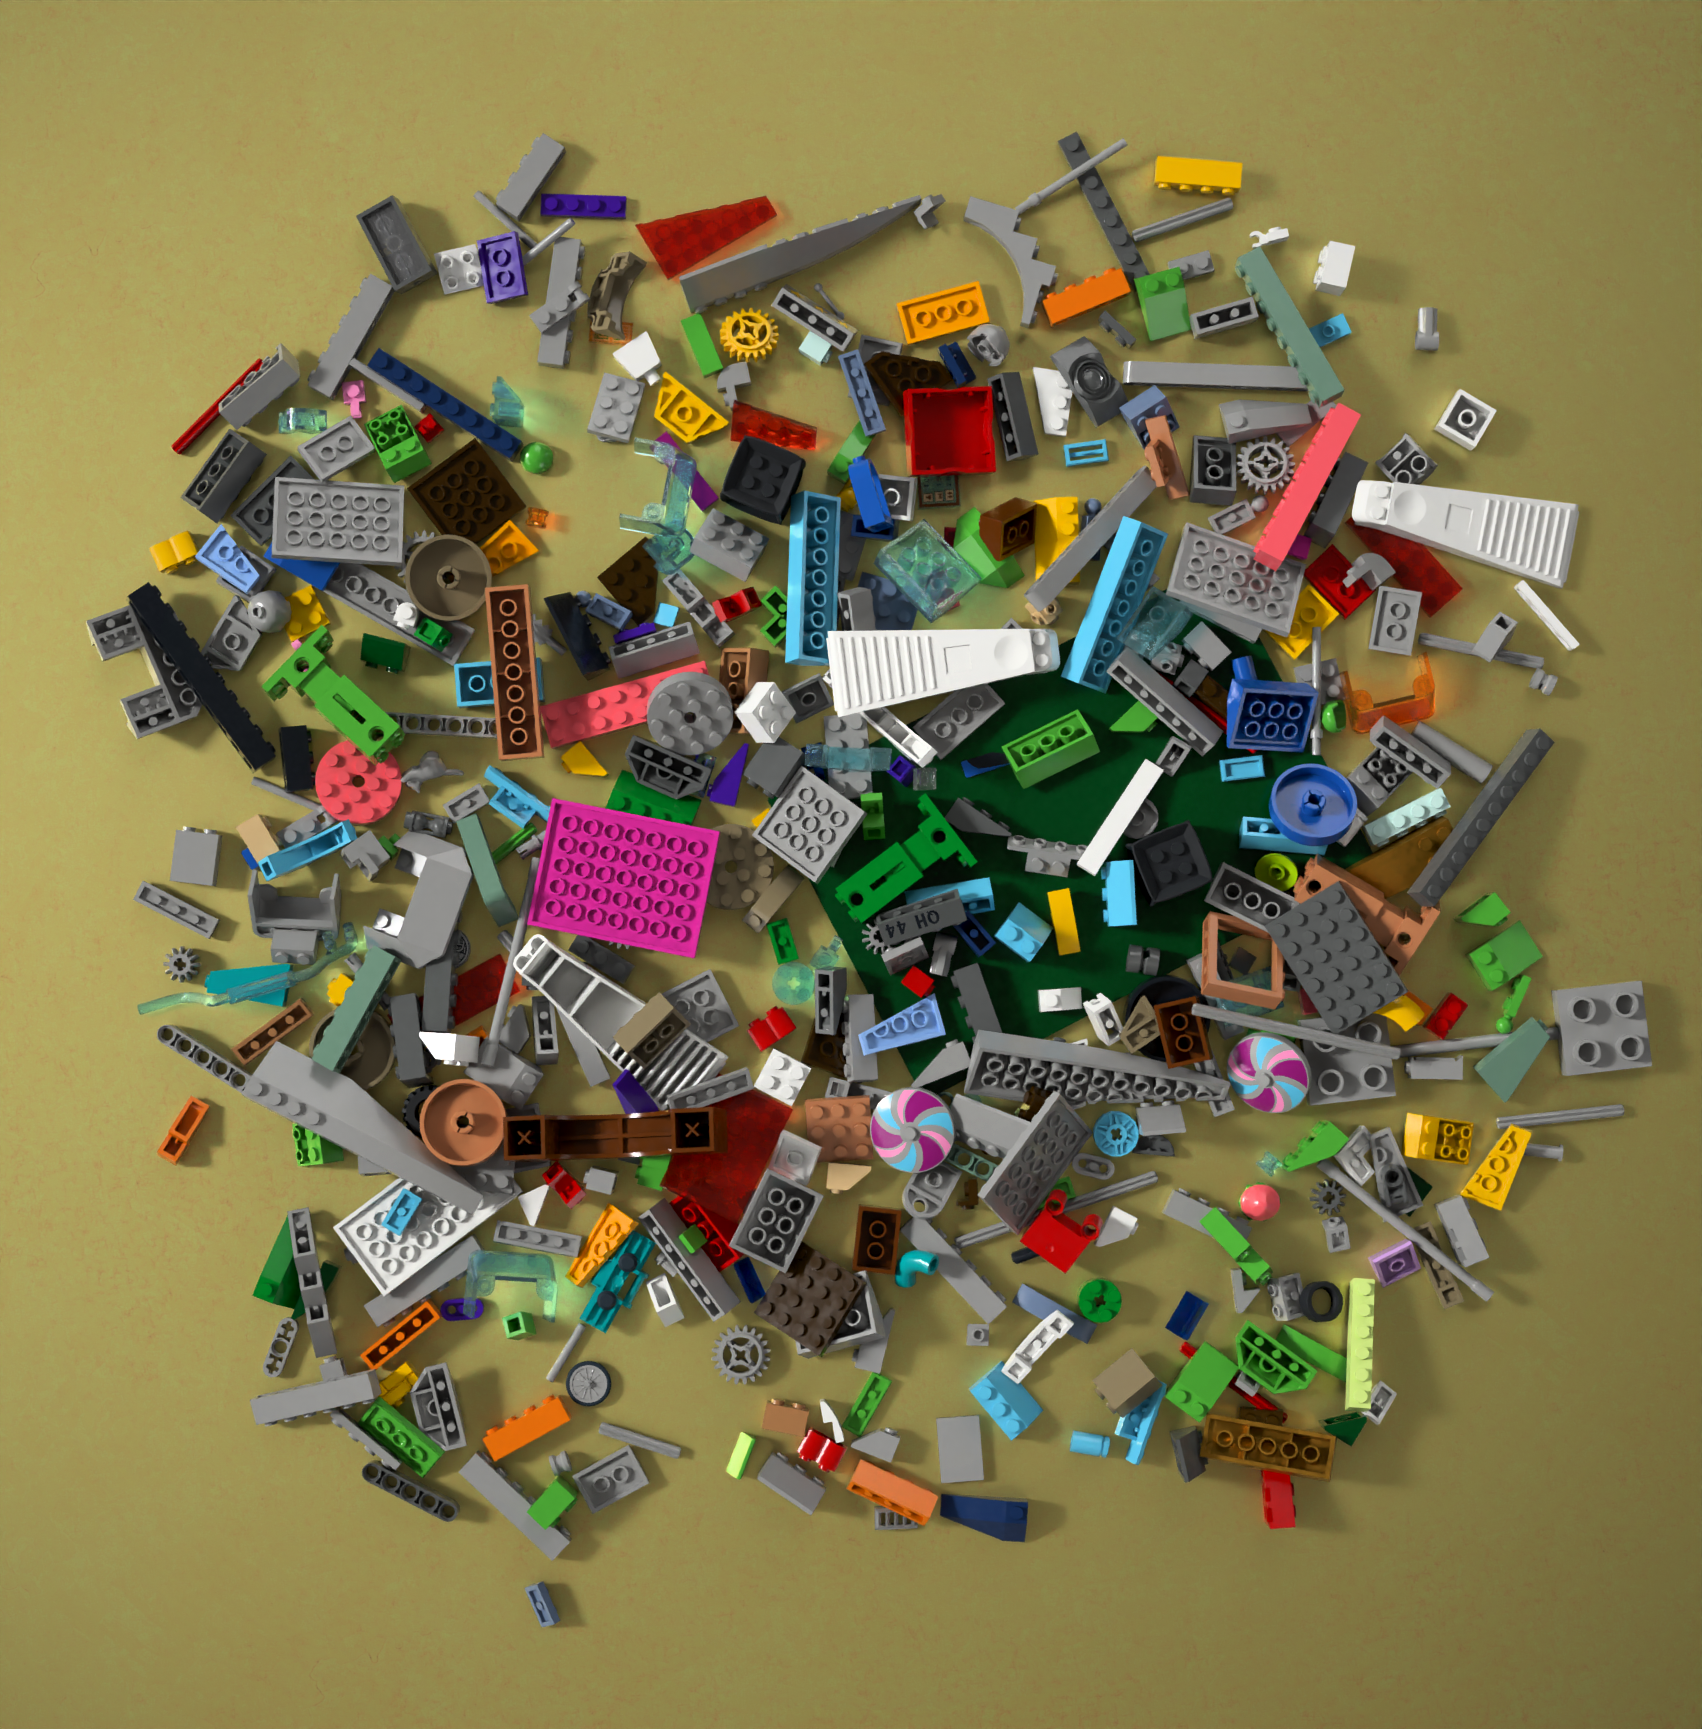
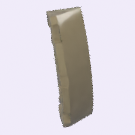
M630 251L615 253L610 258L609 266L605 270L600 271L591 289L587 309L588 318L592 320L591 328L594 332L620 340H625L626 337L622 328V312L627 294L633 282L647 264V262Z

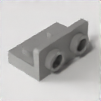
M1299 1273L1272 1278L1268 1282V1293L1271 1296L1272 1311L1276 1321H1289L1305 1316L1300 1308V1296L1303 1287Z

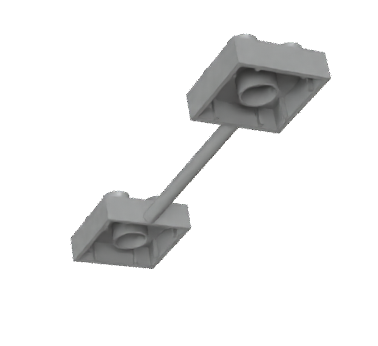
M1642 981L1551 990L1556 1027H1549L1545 1032L1550 1036L1549 1040L1558 1041L1561 1074L1563 1076L1652 1066ZM1372 1013L1337 1034L1390 1046L1387 1017L1380 1014ZM1322 1017L1297 1020L1298 1026L1331 1033ZM1513 1032L1394 1045L1392 1047L1401 1049L1400 1058L1497 1047ZM1299 1038L1301 1051L1308 1060L1312 1075L1311 1086L1306 1095L1307 1105L1313 1106L1396 1096L1392 1059Z

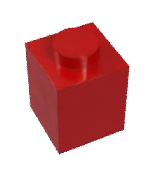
M914 965L901 981L904 986L921 998L923 995L928 997L935 987L932 985L934 980Z

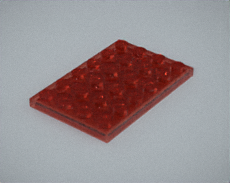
M718 1073L715 1078L722 1076V1074ZM753 1089L704 1106L727 1110L728 1153L675 1155L659 1185L735 1224L738 1223L779 1139L780 1133L783 1131L793 1109Z

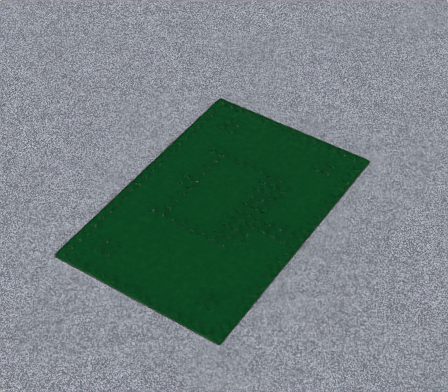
M1167 589L1141 602L1131 630L1151 637L1143 658L1149 666L1157 639L1184 645L1182 640L1202 621L1231 651L1212 671L1207 669L1209 672L1206 676H1210L1229 692L1232 678L1235 679L1231 660L1252 655L1258 680L1283 682L1259 636L1254 644L1178 606L1177 604L1180 600L1166 595ZM1076 637L1058 645L1060 665L1056 670L988 683L1004 701L1005 705L942 760L935 755L933 760L922 768L913 760L903 755L886 737H882L869 744L873 793H882L885 839L864 840L863 823H861L842 849L834 868L830 866L818 884L809 879L868 994H873L874 1005L881 1019L885 1021L927 998V996L923 995L921 998L901 983L912 966L890 975L881 956V947H878L877 954L873 953L876 947L874 945L871 949H866L871 943L870 941L862 942V939L869 938V935L863 934L862 931H871L866 924L870 923L874 928L876 914L907 905L905 891L989 877L995 910L972 915L993 938L996 944L981 957H977L953 925H950L938 931L958 936L947 977L929 973L937 932H928L920 936L929 958L914 964V966L934 980L932 985L935 987L929 996L935 993L946 1035L897 1047L914 1081L940 1051L947 1048L946 1043L956 1039L958 1042L963 1041L971 1059L974 1044L972 1037H975L973 1028L969 1029L965 1017L968 1016L966 1008L961 1009L958 1000L961 993L959 988L954 989L951 976H954L953 971L978 963L1002 1033L1044 1039L1088 1016L1083 1003L1089 1002L1092 999H1098L1096 995L1102 993L1113 1003L1130 994L1141 982L1154 977L1153 975L1144 974L1141 970L1138 973L1126 971L1130 944L1142 946L1144 950L1148 947L1160 949L1156 976L1166 975L1187 964L1186 960L1202 953L1203 921L1210 911L1231 915L1204 901L1211 883H1207L1175 898L1158 902L1154 906H1149L1134 873L1137 925L1108 927V922L1103 920V910L1107 909V903L1102 900V888H1106L1105 879H1101V868L1093 876L1077 866L1079 860L1071 859L1068 877L1025 871L1028 852L1008 850V837L961 832L952 825H950L978 861L971 868L967 865L965 867L961 865L956 858L959 855L957 851L945 861L938 859L921 872L923 877L862 924L859 920L855 923L848 914V911L851 909L846 903L842 906L835 897V894L838 893L835 889L893 844L898 842L901 845L919 831L918 825L930 817L928 814L924 816L917 807L919 804L918 798L925 793L944 818L958 798L962 800L965 797L974 803L973 808L980 812L983 809L992 815V821L997 824L1001 821L1010 828L1008 831L1011 833L1010 836L1020 835L1029 839L1041 838L1049 842H1065L1069 845L1089 846L1145 759L1155 764L1172 736L1183 742L1185 741L1159 718L1155 720L1158 724L1150 732L1144 730L1142 733L1111 732L1109 728L1138 699L1113 677L1106 694L1061 677ZM1182 647L1181 654L1184 655L1182 666L1177 667L1175 675L1158 670L1155 671L1161 673L1174 683L1191 659L1195 662L1199 659L1194 654L1190 655ZM1192 694L1194 698L1203 703L1200 699H1198L1195 695ZM1077 709L1092 731L1100 750L1099 753L1025 789L1020 785L1010 764L966 778L961 764L962 761L990 752L1004 753L1002 746ZM926 715L907 724L906 726L909 729H911L915 734H917L912 728ZM1310 732L1308 733L1304 752L1257 750L1254 754L1246 749L1228 748L1227 735L1222 733L1216 744L1203 756L1191 748L1173 777L1165 772L1162 773L1147 796V799L1154 804L1158 812V823L1151 834L1189 820L1197 833L1207 857L1212 878H1214L1222 862L1256 878L1255 867L1257 862L1263 856L1273 853L1282 854L1290 858L1297 867L1298 877L1299 875L1303 877L1307 862L1310 858L1314 859L1317 854L1239 848V829L1243 817L1271 819L1269 813L1270 795L1274 783L1283 772L1301 764H1320L1327 766L1322 755H1312ZM899 755L919 770V774L908 787L903 786L886 772ZM1262 755L1265 777L1222 782L1220 760ZM828 767L813 773L829 785ZM768 797L771 808L777 801V797H774L773 800ZM850 799L852 803L861 808V799ZM1360 829L1346 847L1341 846L1337 842L1328 844L1325 855L1321 856L1346 869L1373 854ZM936 832L933 835V839L937 843H942L945 840V836L941 832ZM1122 834L1105 862L1129 860L1125 846L1140 839L1129 838ZM1293 886L1282 892L1294 897L1295 893L1293 890L1295 887ZM1069 888L1080 952L1059 956L1047 892ZM854 894L851 897V903L859 906L863 903V897L860 894ZM1019 902L1053 927L1046 941L1030 962L1025 961L993 937ZM1218 929L1220 946L1243 935ZM878 930L875 932L877 935L874 934V940L877 939L879 943H882L883 939ZM903 940L899 944L892 946L897 948L903 945L906 940ZM1081 987L1082 1009L1039 1012L1038 990ZM968 1068L919 1088H924L937 1095L966 1080Z

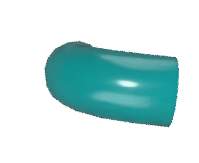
M921 1250L905 1253L896 1265L895 1284L903 1288L914 1286L917 1271L933 1275L939 1264L938 1255Z

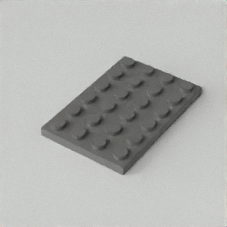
M1340 881L1335 882L1265 925L1268 933L1333 1034L1340 1033L1408 992L1405 984Z

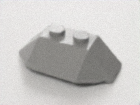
M447 1362L425 1367L410 1391L419 1430L445 1451L467 1446L463 1417Z

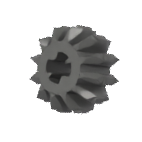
M1324 1179V1186L1316 1182V1186L1319 1188L1318 1191L1315 1189L1310 1190L1316 1196L1309 1197V1200L1317 1201L1313 1204L1312 1208L1317 1209L1320 1207L1319 1214L1321 1215L1326 1210L1327 1215L1331 1216L1332 1208L1336 1213H1339L1340 1210L1337 1205L1345 1206V1203L1340 1201V1198H1346V1194H1339L1344 1189L1343 1186L1340 1185L1335 1188L1337 1185L1335 1180L1331 1182L1330 1186L1328 1179ZM1326 1192L1333 1195V1198L1329 1199V1203L1323 1200V1197L1327 1195Z

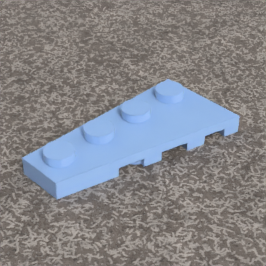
M935 993L859 1034L864 1056L946 1035Z

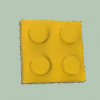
M312 585L285 597V600L290 602L292 611L290 621L284 626L291 642L315 632L321 625L325 627L331 624Z

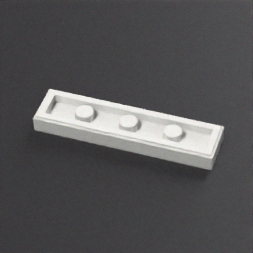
M1524 580L1514 586L1517 593L1568 651L1575 649L1579 645L1577 640Z

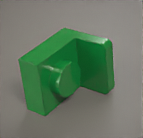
M426 617L423 618L414 633L416 637L441 652L449 644L450 638L453 635Z

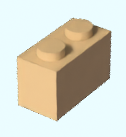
M260 814L253 816L236 827L257 864L266 856L281 851L282 848L280 846L283 845L278 835H273L270 828L272 825L266 816L262 817Z

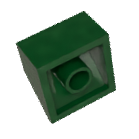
M364 633L360 660L366 662L365 666L377 669L378 666L386 667V672L398 674L399 671L405 672L411 647L402 642Z

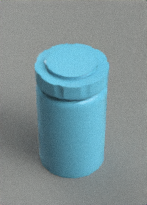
M1073 1430L1070 1452L1098 1457L1101 1455L1103 1458L1107 1457L1110 1447L1109 1436L1103 1437L1098 1434Z

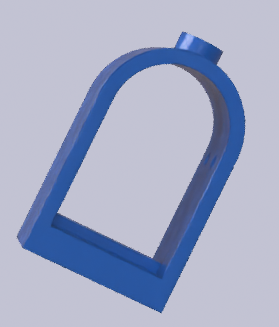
M865 456L852 459L854 464L848 466V471L865 528L875 533L893 527L894 524L880 478L870 458L865 459Z

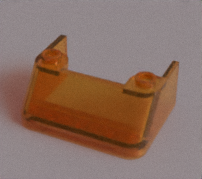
M1427 652L1417 656L1421 675L1413 681L1414 695L1373 704L1372 697L1367 691H1352L1348 671L1340 673L1345 704L1351 728L1355 733H1370V729L1383 715L1398 726L1425 720L1433 716L1435 712V684Z

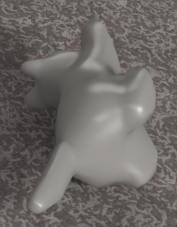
M428 751L421 757L419 765L411 766L401 775V782H405L406 787L420 793L421 785L426 780L438 778L442 775L462 776L464 772L459 769H447L437 752Z

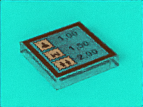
M959 475L916 477L918 479V510L961 507Z

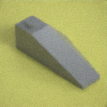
M1239 399L1219 404L1229 444L1312 425L1308 406L1303 403Z

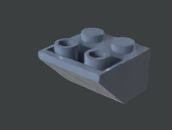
M1155 385L1119 408L1125 422L1144 450L1151 441L1145 423L1146 419L1166 415L1171 432L1180 427L1167 397Z

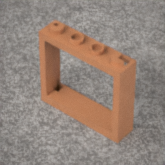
M1210 911L1203 921L1201 994L1275 1010L1285 998V990H1283L1285 980L1283 965L1285 958L1269 933L1235 916ZM1218 929L1272 941L1271 991L1217 980Z

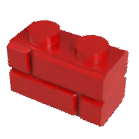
M1447 992L1423 1025V1028L1438 1039L1444 1040L1449 1033L1448 1030L1452 1029L1468 1007V1004L1453 993Z

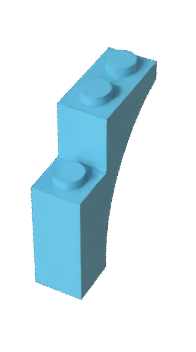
M348 819L305 841L266 856L258 862L266 881L304 868L320 858L340 851L357 839L355 828Z

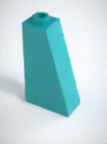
M278 964L211 971L210 975L206 976L205 987L207 988V993L286 1007L294 965Z

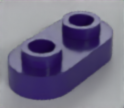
M477 1297L449 1299L442 1304L440 1312L447 1321L476 1319L482 1315L484 1304ZM475 1304L477 1311H471L470 1305ZM449 1306H454L456 1312L450 1313L448 1310Z

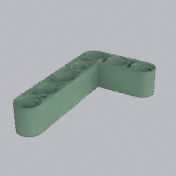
M477 813L456 821L482 898L498 927L518 920L517 911L503 887Z
M946 1091L937 1094L939 1097L943 1095L950 1097L951 1103L948 1107L951 1109L954 1100L952 1094ZM954 1143L950 1153L944 1159L985 1181L989 1180L995 1168L999 1166ZM961 1153H967L970 1156L969 1162L965 1165L958 1162V1156ZM980 1163L988 1164L989 1170L986 1174L977 1172V1166Z

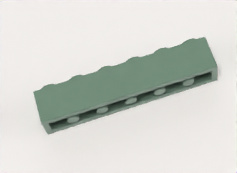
M375 945L367 951L363 966L356 971L352 986L348 987L345 991L342 1004L334 1012V1019L325 1028L322 1041L314 1048L312 1060L331 1071L341 1073L401 963V959Z

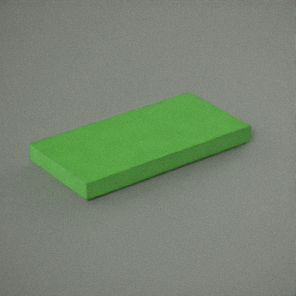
M380 1396L357 1423L422 1478L426 1476L445 1453L441 1447Z

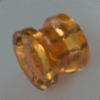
M528 507L529 517L525 521V525L546 529L545 519L549 511Z

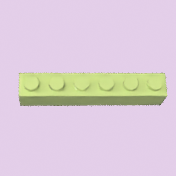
M1353 1278L1349 1282L1345 1411L1368 1412L1371 1409L1375 1279Z

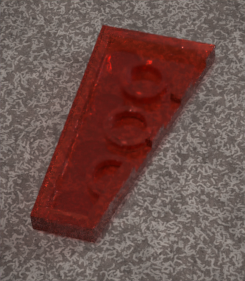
M734 400L731 441L741 442L744 435L776 446L815 450L817 427Z

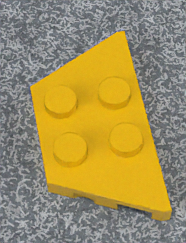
M666 371L664 372L654 418L686 444L692 443L729 425L726 419Z

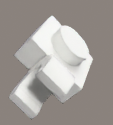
M1281 227L1271 228L1266 235L1259 231L1250 233V238L1257 237L1259 239V243L1253 244L1252 248L1256 249L1263 245L1267 246L1287 241L1289 237L1288 229H1281Z

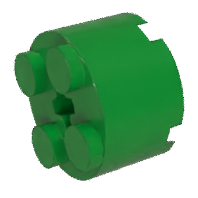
M1097 1277L1084 1282L1077 1294L1079 1309L1087 1319L1093 1322H1108L1118 1314L1121 1308V1294L1118 1288L1106 1278ZM1103 1295L1104 1302L1096 1305L1094 1298Z

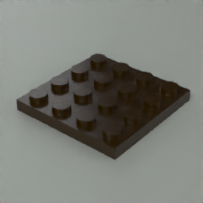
M476 438L407 488L441 535L461 536L474 544H478L527 507Z
M801 1241L787 1272L779 1271L754 1313L816 1355L823 1357L867 1283Z

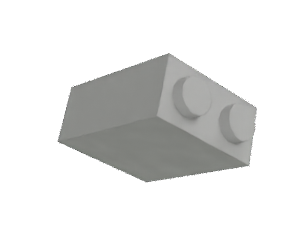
M183 826V830H176L170 881L216 886L222 835H216L217 830L204 829V833L195 832L196 828Z

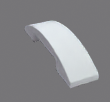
M1059 1310L1054 1311L1023 1340L1002 1368V1373L1019 1384L1032 1370V1365L1057 1338L1061 1339L1074 1325V1322Z

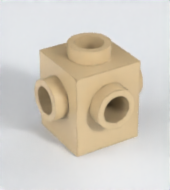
M1056 597L1040 612L1030 602L1025 605V608L1031 614V619L1040 626L1054 624L1059 619L1058 615L1063 611Z

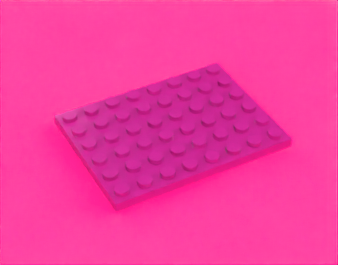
M552 798L527 924L696 958L721 832Z

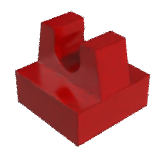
M431 413L414 426L428 444L445 431Z

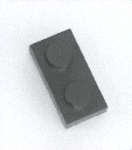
M1106 310L1099 316V326L1106 333L1111 332L1116 337L1115 341L1124 348L1126 346L1130 349L1133 346L1136 338Z

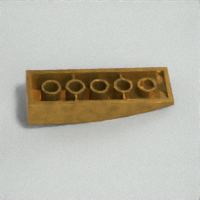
M1443 816L1438 817L1345 870L1384 892V899H1387L1414 884L1450 835L1453 827L1447 818Z
M1207 1413L1200 1457L1330 1482L1337 1438L1333 1435Z

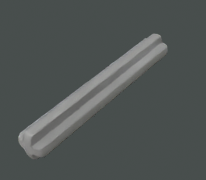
M602 1422L599 1428V1433L675 1459H678L681 1453V1448L605 1422Z

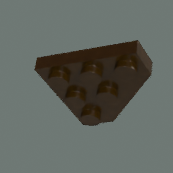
M881 351L863 364L900 417L904 415L903 392L905 390L922 388L940 389L952 380L941 362L897 355Z
M646 536L597 577L616 601L633 613L631 618L637 625L644 623L655 613L660 552Z
M844 1013L840 1015L835 1035L815 1033L814 1018L801 1063L847 1079L844 1075L846 1056L843 1054L845 1034H842Z

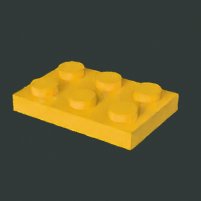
M1308 584L1299 593L1289 635L1284 637L1267 630L1263 631L1295 660L1312 642V627H1321L1322 632L1339 613Z

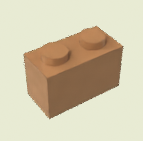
M772 1398V1401L767 1400L762 1429L804 1437L809 1409L805 1408L806 1405L793 1402V1406L784 1404V1400Z

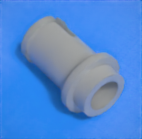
M661 1251L654 1259L657 1262L656 1265L660 1264L674 1277L678 1272Z

